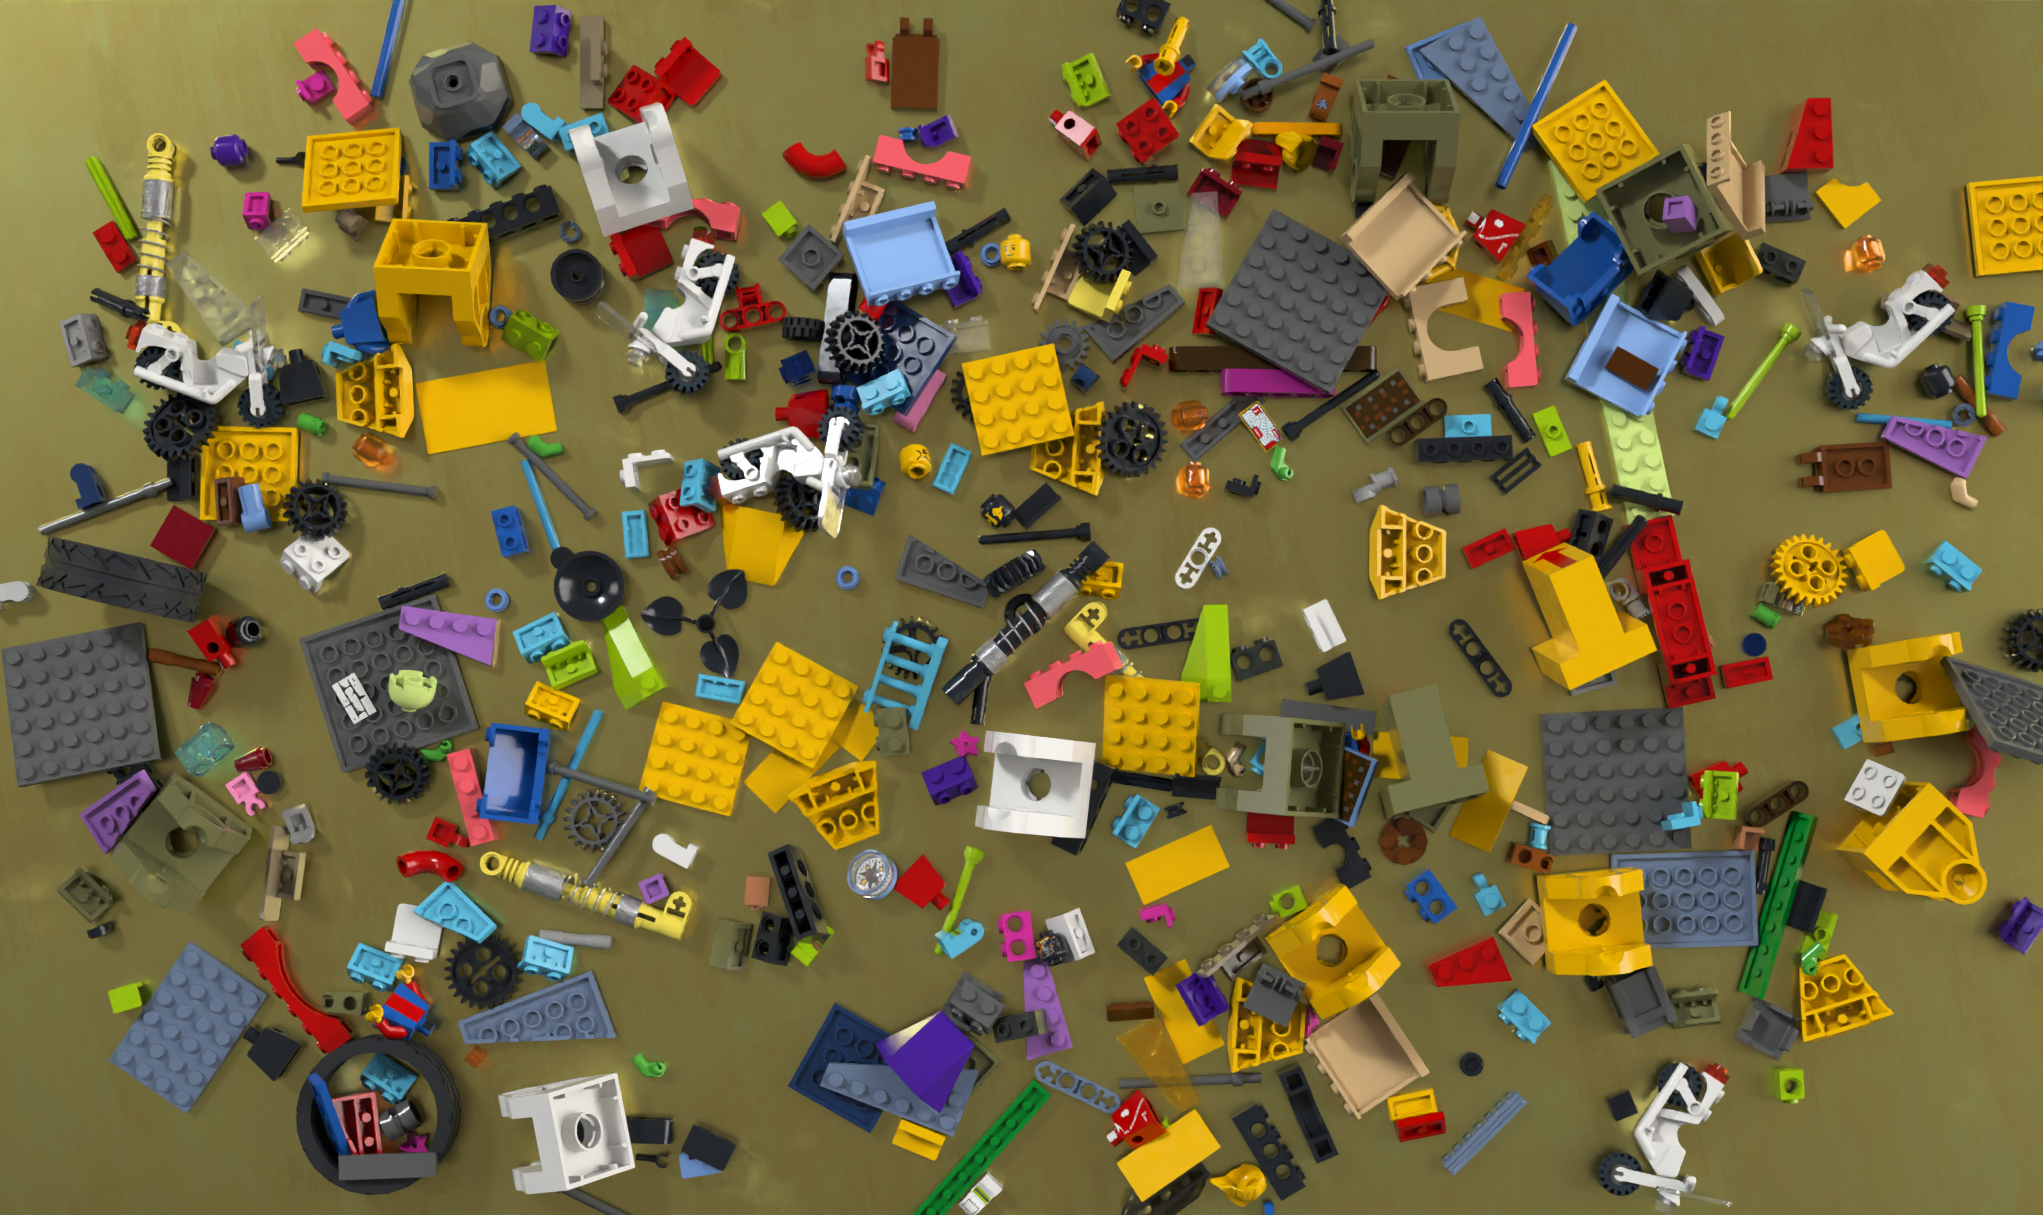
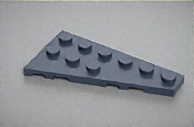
M1480 16L1418 51L1419 54L1433 64V67L1439 72L1441 71L1459 91L1477 107L1481 108L1493 122L1495 121L1515 141L1530 106ZM1532 132L1524 147L1525 152L1540 144Z
M592 970L457 1022L465 1044L617 1037Z
M829 1062L820 1086L954 1137L979 1069L962 1070L941 1113L919 1099L889 1065Z

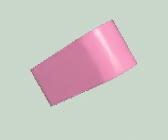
M937 369L908 415L905 417L896 412L892 421L913 433L944 384L947 375Z

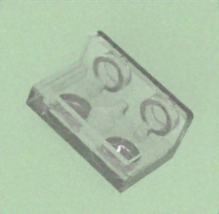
M288 208L257 235L254 241L271 257L274 263L278 260L283 262L291 255L292 252L290 250L296 244L301 246L308 240L310 231L293 211Z
M982 316L970 317L968 322L960 323L959 319L947 320L944 325H940L957 337V340L946 356L991 350L987 319L982 320Z

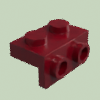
M1202 167L1186 195L1226 220L1241 197L1242 191L1239 190L1240 186L1231 180L1226 182L1221 179L1220 174L1210 167L1208 169Z

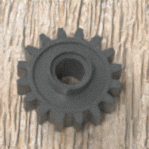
M1064 318L1063 324H1060L1056 319L1054 320V327L1047 324L1048 332H1041V336L1045 340L1039 341V346L1054 343L1061 370L1064 371L1065 366H1069L1072 370L1074 369L1075 362L1080 365L1082 364L1081 356H1088L1084 349L1090 348V344L1084 341L1089 338V335H1082L1084 327L1076 328L1075 320L1070 325L1067 318ZM1066 339L1071 343V347L1068 350H1061L1057 345L1058 342Z

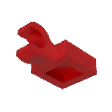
M876 40L874 44H866V52L869 55L865 57L866 81L881 84L889 83V59H885L883 55L884 42Z
M440 817L434 818L426 839L446 848H450L452 842L464 848H469L470 845L469 837L456 833L458 825Z

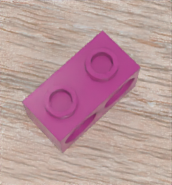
M1030 910L1002 913V919L997 921L999 934L1004 933L1005 943H1001L1003 957H1008V962L1036 958ZM1012 918H1018L1022 923L1021 928L1017 931H1013L1008 927V922ZM1019 941L1025 945V951L1022 954H1015L1012 951L1011 946L1014 942Z

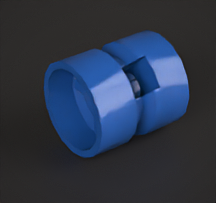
M832 385L831 399L834 403L830 405V409L834 411V406H838L841 409L842 405L852 409L859 416L860 408L857 404L861 402V399L856 389L858 387Z

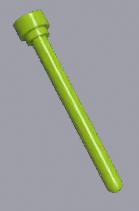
M1973 305L1966 307V314L1969 322L1972 323L1976 414L1978 417L1983 418L1986 415L1982 322L1984 317H1986V306Z
M1786 323L1783 326L1780 335L1781 339L1725 413V417L1728 420H1732L1786 346L1792 344L1793 341H1797L1802 334L1798 328L1790 323Z
M966 846L964 852L966 863L942 929L946 933H950L953 929L974 866L982 860L984 851L975 847ZM937 943L935 954L942 956L944 952L939 943Z

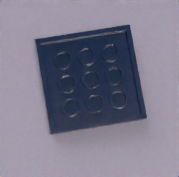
M893 300L887 303L882 315L874 323L876 326L882 325L879 332L886 334L882 341L888 343L886 347L882 348L886 353L880 357L881 363L875 364L873 370H867L864 374L858 372L854 375L849 370L846 380L860 387L899 368L902 371L911 396L905 398L906 400L898 405L892 404L889 407L906 417L954 345L957 337L901 302ZM856 327L858 331L864 332L861 328ZM861 338L853 340L854 343H852L850 347L853 345H857V342L860 341ZM868 339L867 345H868V348L870 349V342H869V339ZM849 352L850 357L859 360L858 357L856 358L852 353Z
M835 1002L788 1087L871 1133L883 1112L882 1109L822 1087L820 1084L829 1062L888 1065L875 1043L892 1036V1034Z

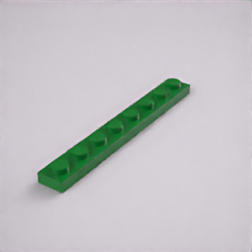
M1793 811L1759 922L1758 945L1752 946L1739 992L1764 999L1819 819L1818 817Z
M1033 1079L912 1215H945L1052 1095Z

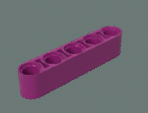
M1235 368L1221 370V395L1292 398H1331L1335 396V386L1331 393L1327 395L1284 370Z

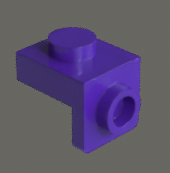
M945 115L929 124L918 126L920 141L926 148H937L959 137L951 115Z

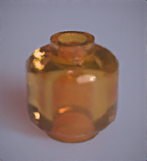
M1870 235L1860 236L1851 247L1855 266L1863 269L1865 272L1880 268L1882 266L1881 263L1885 260L1882 242L1876 237H1871Z
M1193 399L1179 402L1175 409L1172 410L1173 424L1182 432L1202 429L1205 420L1208 419V410L1199 400Z
M368 432L366 435L362 433L351 448L354 450V457L368 467H373L376 463L382 465L389 454L385 451L387 442L372 432Z
M1198 461L1188 462L1187 466L1182 467L1179 471L1180 490L1190 498L1204 496V493L1210 488L1209 469Z

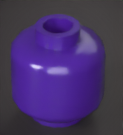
M236 134L217 137L214 141V146L210 148L213 160H217L223 167L240 165L248 157L245 140L240 139Z

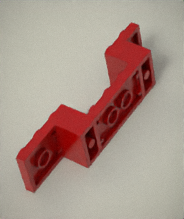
M1672 515L1650 519L1629 549L1640 594L1647 593L1663 662L1657 663L1667 707L1672 709L1715 699L1711 676L1717 675L1690 560L1682 559Z

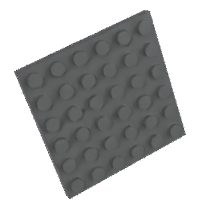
M1273 209L1205 327L1329 395L1388 291L1350 250Z
M435 594L299 638L342 773L366 766L370 762V755H376L375 751L377 748L384 751L383 747L386 743L393 748V743L397 742L398 747L402 748L403 743L406 742L407 749L410 750L413 746L418 749L479 729L455 653L398 630L402 606L441 611ZM399 670H414L423 672L422 677L428 679L431 676L435 677L437 686L434 699L429 705L422 709H416L415 712L403 711L402 707L396 705L389 696L388 684L390 674L398 675ZM352 673H355L376 709V712L356 724L352 722L332 685Z
M143 623L126 624L1 649L18 787L22 788L161 760Z
M1944 656L1940 664L1945 671V675L1950 679L1953 689L1961 698V702L1968 710L1970 718L1978 727V732L1985 739L1987 747L1997 753L2004 752L2017 759L2024 758L2037 765L2043 764V685Z
M1683 707L1540 714L1546 815L1549 816L1547 826H1551L1547 833L1548 854L1558 856L1692 849L1690 827L1663 831L1661 821L1668 820L1667 815L1683 813L1682 803L1689 802Z

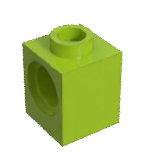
M781 200L762 213L763 218L780 240L784 237L789 239L797 232L796 228L799 225Z
M1297 884L1272 894V901L1269 902L1274 915L1279 914L1280 918L1308 908L1301 889ZM1288 895L1292 897L1293 905L1285 909L1281 906V899Z
M1797 1067L1773 1069L1776 1098L1783 1100L1785 1104L1798 1103V1099H1805L1802 1069ZM1792 1080L1794 1087L1790 1092H1786L1785 1084L1787 1081Z

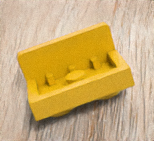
M409 175L400 176L398 204L374 206L373 221L391 223L393 218H410L411 206L408 205V196L412 193V182H409Z

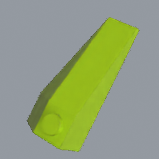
M1227 604L1203 605L1195 635L1188 651V657L1181 673V681L1201 683L1200 702H1231Z
M618 607L610 616L602 619L614 689L625 710H629L668 688L624 607Z

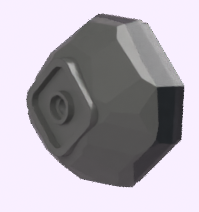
M472 41L424 54L414 68L409 80L414 104L422 127L449 142L450 140L458 142L497 130L513 102L500 57ZM452 81H458V85L456 87L450 86Z

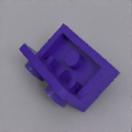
M558 5L534 6L529 52L533 54L566 56L571 11Z
M962 251L950 257L955 272L960 271L958 285L944 290L953 309L978 298L982 293V283L977 276H974L971 270V262L966 255L964 256Z
M1701 325L1696 330L1691 331L1688 338L1690 347L1688 352H1684L1680 365L1683 366L1682 373L1709 381L1725 336L1705 330L1706 327Z
M964 756L922 772L923 779L935 806L949 803L956 797L968 795L973 790L978 789L967 758Z
M2024 897L2022 901L2018 900L2011 909L2013 915L2008 921L2004 920L1997 931L2002 942L2026 955L2043 930V909Z
M1196 971L1175 985L1198 1027L1230 1009L1226 997L1222 994L1212 974L1204 978L1199 977Z

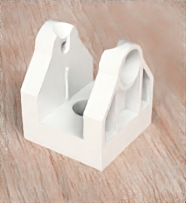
M657 102L639 108L642 123L594 138L588 124L568 130L604 237L694 208L686 176L662 103ZM639 166L644 171H647L644 179L636 184H626L619 180L623 170L628 167Z
M986 731L984 752L995 753L990 805H977L975 826L988 830L1085 838L1096 743ZM1042 769L1051 780V788L1048 795L1039 801L1038 797L1031 791L1030 781Z
M617 1073L574 1078L498 1095L502 1117L508 1116L511 1119L532 1117L540 1155V1161L532 1162L530 1166L512 1169L515 1190L523 1191L525 1194L567 1191L635 1168ZM579 1120L584 1127V1140L582 1144L577 1137V1124Z

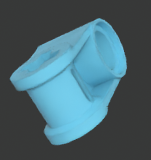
M1262 38L1256 40L1257 43L1249 50L1241 52L1246 63L1253 68L1260 78L1267 79L1268 81L1281 75V62ZM1273 67L1278 73L1270 76L1265 72V69Z

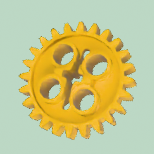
M1802 534L1799 538L1794 535L1790 540L1786 539L1772 556L1775 561L1770 567L1775 570L1771 576L1778 577L1774 584H1781L1783 586L1780 593L1787 591L1788 600L1795 597L1796 605L1803 601L1805 608L1811 603L1814 608H1817L1820 604L1825 607L1829 602L1832 603L1841 595L1842 589L1847 585L1844 580L1848 575L1842 573L1847 569V566L1840 565L1844 558L1836 557L1839 550L1831 551V543L1824 545L1822 537L1815 541L1814 535H1811L1808 539L1805 534Z

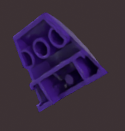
M943 1011L875 1043L889 1067L919 1099L939 1113L942 1112L956 1080L975 1047Z

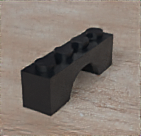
M1299 1063L1276 1072L1315 1162L1318 1164L1339 1155Z

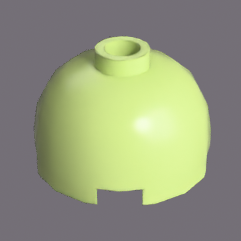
M399 670L398 675L391 673L388 684L389 696L396 705L402 707L403 711L415 712L416 709H422L429 705L434 699L437 686L435 677L431 676L428 679L422 677L423 672L414 670Z

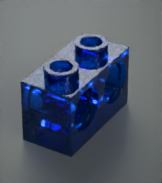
M807 350L780 360L782 367L779 368L781 376L785 383H790L793 388L817 378V371Z

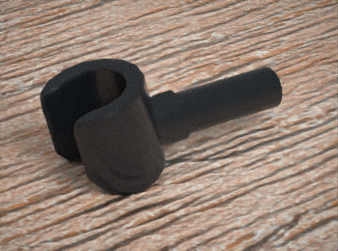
M298 152L295 157L276 158V163H292L305 168V163H300L298 160L302 156L305 157L306 153Z
M660 1152L656 1156L636 1154L635 1160L656 1163L659 1168H666L668 1164H660L658 1162L660 1157H668L664 1152Z

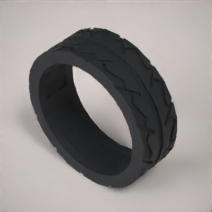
M49 536L48 546L44 554L46 561L41 566L37 586L117 607L195 623L200 605L198 599L199 595L203 593L207 577L206 573Z
M371 1034L341 1045L324 1056L311 1070L309 1075L317 1073L327 1086L334 1073L347 1060L360 1054L383 1053L407 1061L426 1079L435 1097L437 1127L427 1152L437 1151L438 1166L446 1157L448 1151H450L457 1137L461 1120L460 1093L455 1078L444 1060L425 1044L413 1038L406 1041L403 1039L385 1038L382 1034ZM307 1076L300 1090L296 1108L297 1134L308 1160L324 1178L346 1191L364 1195L390 1194L407 1188L422 1178L339 1180V1158L325 1131L323 1117Z

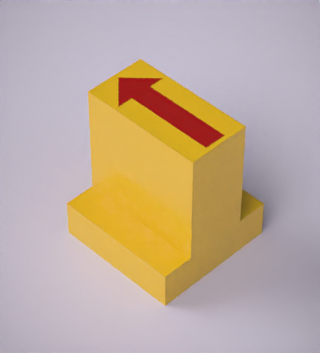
M1564 542L1522 561L1553 637L1546 642L1532 647L1540 670L1544 675L1568 690H1572L1657 651L1647 624L1614 608L1593 555Z

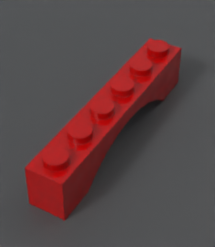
M269 926L261 927L240 945L243 949L242 954L249 962L253 961L258 967L257 972L264 980L268 979L272 984L274 994L280 999L283 998L288 1004L287 1009L294 1017L298 1016L303 1024L301 1026L308 1035L315 1037L318 1041L316 1045L321 1052L329 1054L357 1036L343 1017L331 1015L317 1009L297 992L285 969L283 943Z

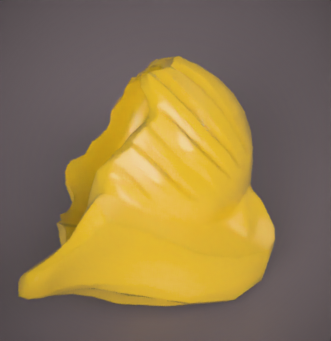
M1291 130L1278 134L1275 139V144L1282 149L1284 162L1293 170L1300 171L1308 167L1316 155L1318 143L1314 138L1306 134H1299L1297 131Z
M1247 1163L1233 1169L1224 1177L1210 1179V1183L1220 1188L1229 1201L1240 1207H1244L1249 1202L1258 1199L1265 1191L1267 1185L1265 1173L1260 1168Z

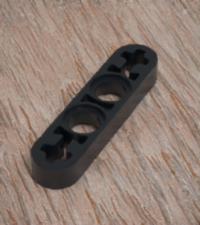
M1199 618L1126 628L1119 632L1117 642L1121 648L1130 650L1192 641L1195 632H1188L1189 638H1184L1185 629L1182 624L1187 623V628H1192ZM1175 625L1180 628L1181 635L1179 638L1172 639L1168 636L1167 630L1170 626ZM1154 629L1157 632L1158 637L1155 642L1145 640L1144 633L1146 630ZM1136 630H1141L1140 638L1143 644L1138 645V640L1131 641L1130 646H1126L1125 642H1121V638L1125 636L1126 632H1129L1130 636H1136Z
M1456 619L1452 621L1447 628L1448 635L1494 696H1508L1512 690L1510 679L1465 620ZM1455 624L1464 626L1462 633L1465 637L1469 634L1472 636V638L1465 640L1462 645L1459 642L1463 640L1462 636L1453 633ZM1470 642H1475L1479 646V652L1474 656L1469 655L1466 651V647ZM1484 661H1489L1493 665V671L1488 675L1483 674L1480 670V666ZM1497 672L1500 674V676L1496 677V679L1500 683H1506V686L1504 687V693L1502 691L1497 692L1495 690V688H1497V684L1494 680H1492L1490 683L1487 680L1488 678L1495 676Z

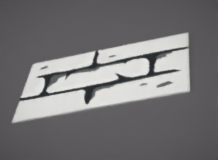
M355 673L332 685L354 724L376 712Z

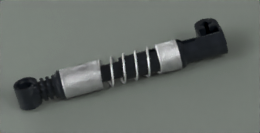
M1095 540L1077 556L1078 560H1073L1074 564H1069L1070 568L1060 569L1047 583L1043 584L1042 588L1038 589L1037 593L1031 596L1035 603L1031 606L1025 602L1028 610L1024 614L1016 611L1017 615L1011 621L1007 620L1008 624L1003 629L998 628L999 634L994 638L989 637L971 656V661L941 688L957 706L987 676L991 677L1009 661L1007 657L1010 654L1015 655V650L1019 646H1024V641L1028 637H1033L1034 630L1032 628L1034 626L1042 629L1040 623L1042 618L1051 620L1058 611L1065 607L1081 591L1082 580L1086 582V576L1090 578L1092 576L1090 573H1095L1110 558Z

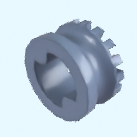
M567 221L563 222L559 227V235L564 242L573 244L580 239L581 230L576 223ZM570 226L573 230H576V235L572 238L564 235L565 229Z
M1967 403L1958 405L1953 414L1954 422L1962 427L1971 425L1976 415L1974 407ZM1964 409L1968 410L1970 418L1968 420H1961L1958 412Z
M1220 556L1216 557V561H1209L1218 580L1221 579L1222 575H1229Z

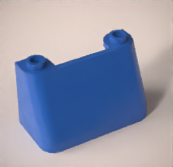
M1594 211L1579 221L1577 226L1578 237L1548 267L1544 264L1535 265L1527 275L1528 282L1573 326L1580 324L1635 269L1614 227Z
M492 723L491 727L486 728L485 741L489 742L490 748L484 794L482 799H477L476 812L480 813V818L538 825L551 729Z

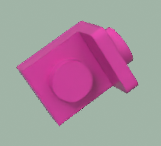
M323 69L303 81L300 79L295 81L299 87L296 91L303 101L307 100L312 105L336 91Z
M269 192L245 193L242 216L248 229L261 230L271 228L272 223L269 219L271 196Z
M1166 902L1138 909L1141 920H1146L1147 923L1161 920L1160 916L1162 915L1165 916L1168 928L1173 927L1172 921H1176L1173 908H1168Z

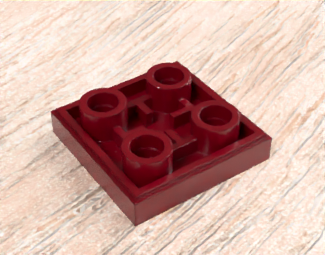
M173 505L150 546L193 570L216 528Z

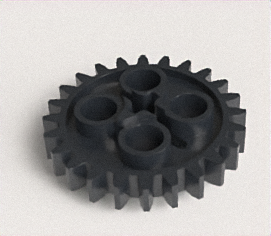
M177 392L176 397L169 394L168 401L160 399L161 406L153 405L155 412L147 414L151 420L144 421V424L147 426L143 430V433L146 435L144 440L157 457L161 456L165 461L171 458L173 462H176L179 456L182 461H185L186 455L189 454L194 458V451L197 450L202 453L201 447L203 445L210 446L207 440L215 439L212 431L219 430L216 423L220 422V419L216 416L219 412L214 404H208ZM171 416V417L174 418L179 424H175V423H174L170 418H168V417ZM184 428H188L195 435L189 434Z
M1132 401L1131 404L1123 402L1122 408L1114 405L1115 413L1107 411L1109 418L1100 419L1104 426L1096 428L1101 432V435L1094 437V439L1100 441V444L1096 445L1095 449L1102 451L1097 457L1104 459L1102 465L1109 467V472H1116V475L1121 477L1124 475L1127 478H1131L1133 475L1139 478L1141 472L1149 474L1148 467L1155 469L1154 461H1162L1159 453H1166V450L1162 448V444L1168 443L1167 440L1163 439V436L1168 431L1161 429L1166 423L1158 421L1161 414L1154 413L1155 409L1147 407V404H1138V402ZM1127 420L1128 425L1126 429L1123 430V423ZM1147 427V434L1143 437V430ZM1120 443L1119 451L1115 452V446ZM1140 450V455L1136 459L1135 453Z
M494 934L491 939L488 936L480 944L465 938L466 944L461 941L457 942L459 950L454 948L450 950L454 957L446 958L451 963V966L445 967L444 970L451 972V975L445 977V980H452L453 982L448 989L455 988L457 990L453 997L463 996L461 1004L469 1000V1008L474 1007L478 1003L479 1010H482L486 1003L487 1007L492 1009L493 1001L500 1006L502 1005L501 997L508 1001L511 999L508 992L516 993L517 990L513 987V984L521 983L516 976L523 974V971L517 970L520 961H515L514 959L519 955V952L511 953L514 945L505 946L507 938H503L499 942L498 934ZM483 947L487 948L490 952L488 960H483L480 957V950ZM496 956L500 957V960L486 971V974L478 977L470 986L467 984L470 979L482 970L481 967L488 965ZM464 963L472 967V974L470 976H466L462 972ZM498 965L503 966L506 970L504 978H499L495 974V969ZM480 981L485 982L488 986L486 994L480 993L477 989Z

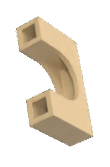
M1463 277L1416 287L1417 290L1407 299L1403 297L1405 310L1409 309L1411 317L1408 319L1409 330L1411 333L1414 332L1416 340L1413 342L1414 353L1419 355L1421 362L1418 365L1420 378H1424L1425 383L1476 373L1484 369L1479 346L1456 351H1445L1435 346L1427 333V322L1434 311L1464 304L1468 301Z

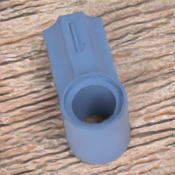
M248 484L239 487L238 491L243 509L241 519L246 533L271 528V517L268 509L264 506L260 484Z

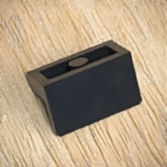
M1092 168L1059 201L1076 216L1082 225H1086L1117 193L1105 176Z
M1128 219L1121 225L1119 233L1128 232L1125 240H1132V244L1128 248L1135 250L1133 254L1129 255L1134 259V262L1128 265L1131 267L1130 272L1137 276L1154 263L1158 255ZM1112 241L1113 248L1118 250L1116 244Z
M189 454L186 455L185 461H182L179 456L176 462L169 458L167 460V478L171 477L173 479L174 486L167 488V500L170 502L196 501V454H194V458Z
M1046 482L1024 501L1012 515L1028 531L1062 501V497L1057 495Z
M1175 773L1173 775L1171 796L1216 800V787L1220 788L1222 777L1207 775L1187 777Z
M1800 880L1786 926L1812 934L1827 893V888Z
M695 1123L681 1151L723 1171L737 1143Z

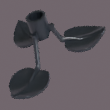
M726 570L711 579L708 584L707 594L711 599L716 600V603L710 613H703L697 619L681 616L683 612L681 603L670 596H663L654 600L641 611V617L646 625L653 631L665 636L677 634L681 629V621L696 624L700 632L708 633L712 641L705 642L701 647L700 659L703 665L710 671L729 678L733 675L739 659L738 645L734 638L728 634L720 635L716 639L713 633L716 625L713 616L720 603L726 609H735L744 603L747 596V585L743 570Z

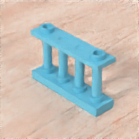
M894 621L891 628L886 627L882 641H885L886 644L871 690L866 689L862 700L863 703H866L864 712L868 713L872 704L885 708L906 706L907 718L911 719L908 728L918 730L948 639L939 636L937 643H931L930 645L896 633L899 622ZM892 642L928 654L927 656L931 657L929 665H921L890 654ZM889 663L921 674L920 677L924 678L923 684L915 686L882 674L885 664ZM879 683L914 695V698H917L916 705L911 704V706H907L876 695Z

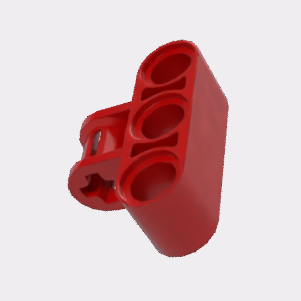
M758 282L754 286L735 287L739 308L723 311L719 317V324L726 333L738 334L783 324V318L788 317V312L782 302L770 301L763 303ZM774 308H781L783 310L779 318L771 317V311ZM750 313H759L760 318L757 322H748ZM735 317L737 319L736 324L733 327H726L725 320L727 318Z

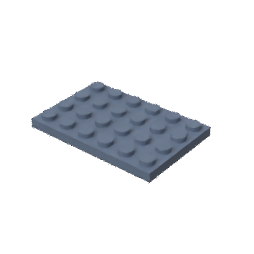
M1754 850L1610 854L1611 868L1632 866L1642 869L1644 890L1639 891L1644 941L1650 944L1651 949L1758 945Z
M191 941L113 1052L109 1061L184 1113H189L269 994Z

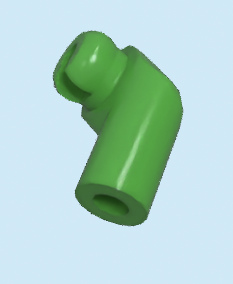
M537 435L531 436L528 440L529 449L541 458L563 453L560 442L547 445Z
M1275 446L1271 469L1279 479L1289 480L1293 476V470L1284 462L1286 448Z
M443 740L434 750L421 748L420 752L424 754L421 760L441 763L447 758V754L453 752L454 747L450 741Z
M1818 941L1801 955V969L1804 974L1809 976L1817 973V957L1826 950Z
M641 1053L631 1059L644 1077L658 1078L666 1070L662 1062H647Z

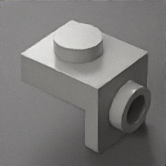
M306 804L283 810L282 816L290 832L291 845L296 843L304 844L314 838L316 827Z

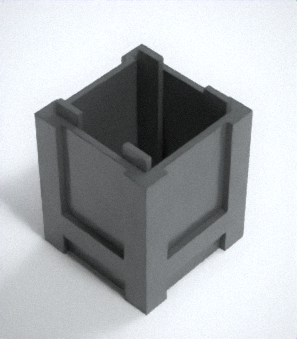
M1655 966L1619 974L1611 978L1610 975H1606L1607 979L1602 981L1625 1035L1629 1034L1632 1038H1637L1678 1020Z

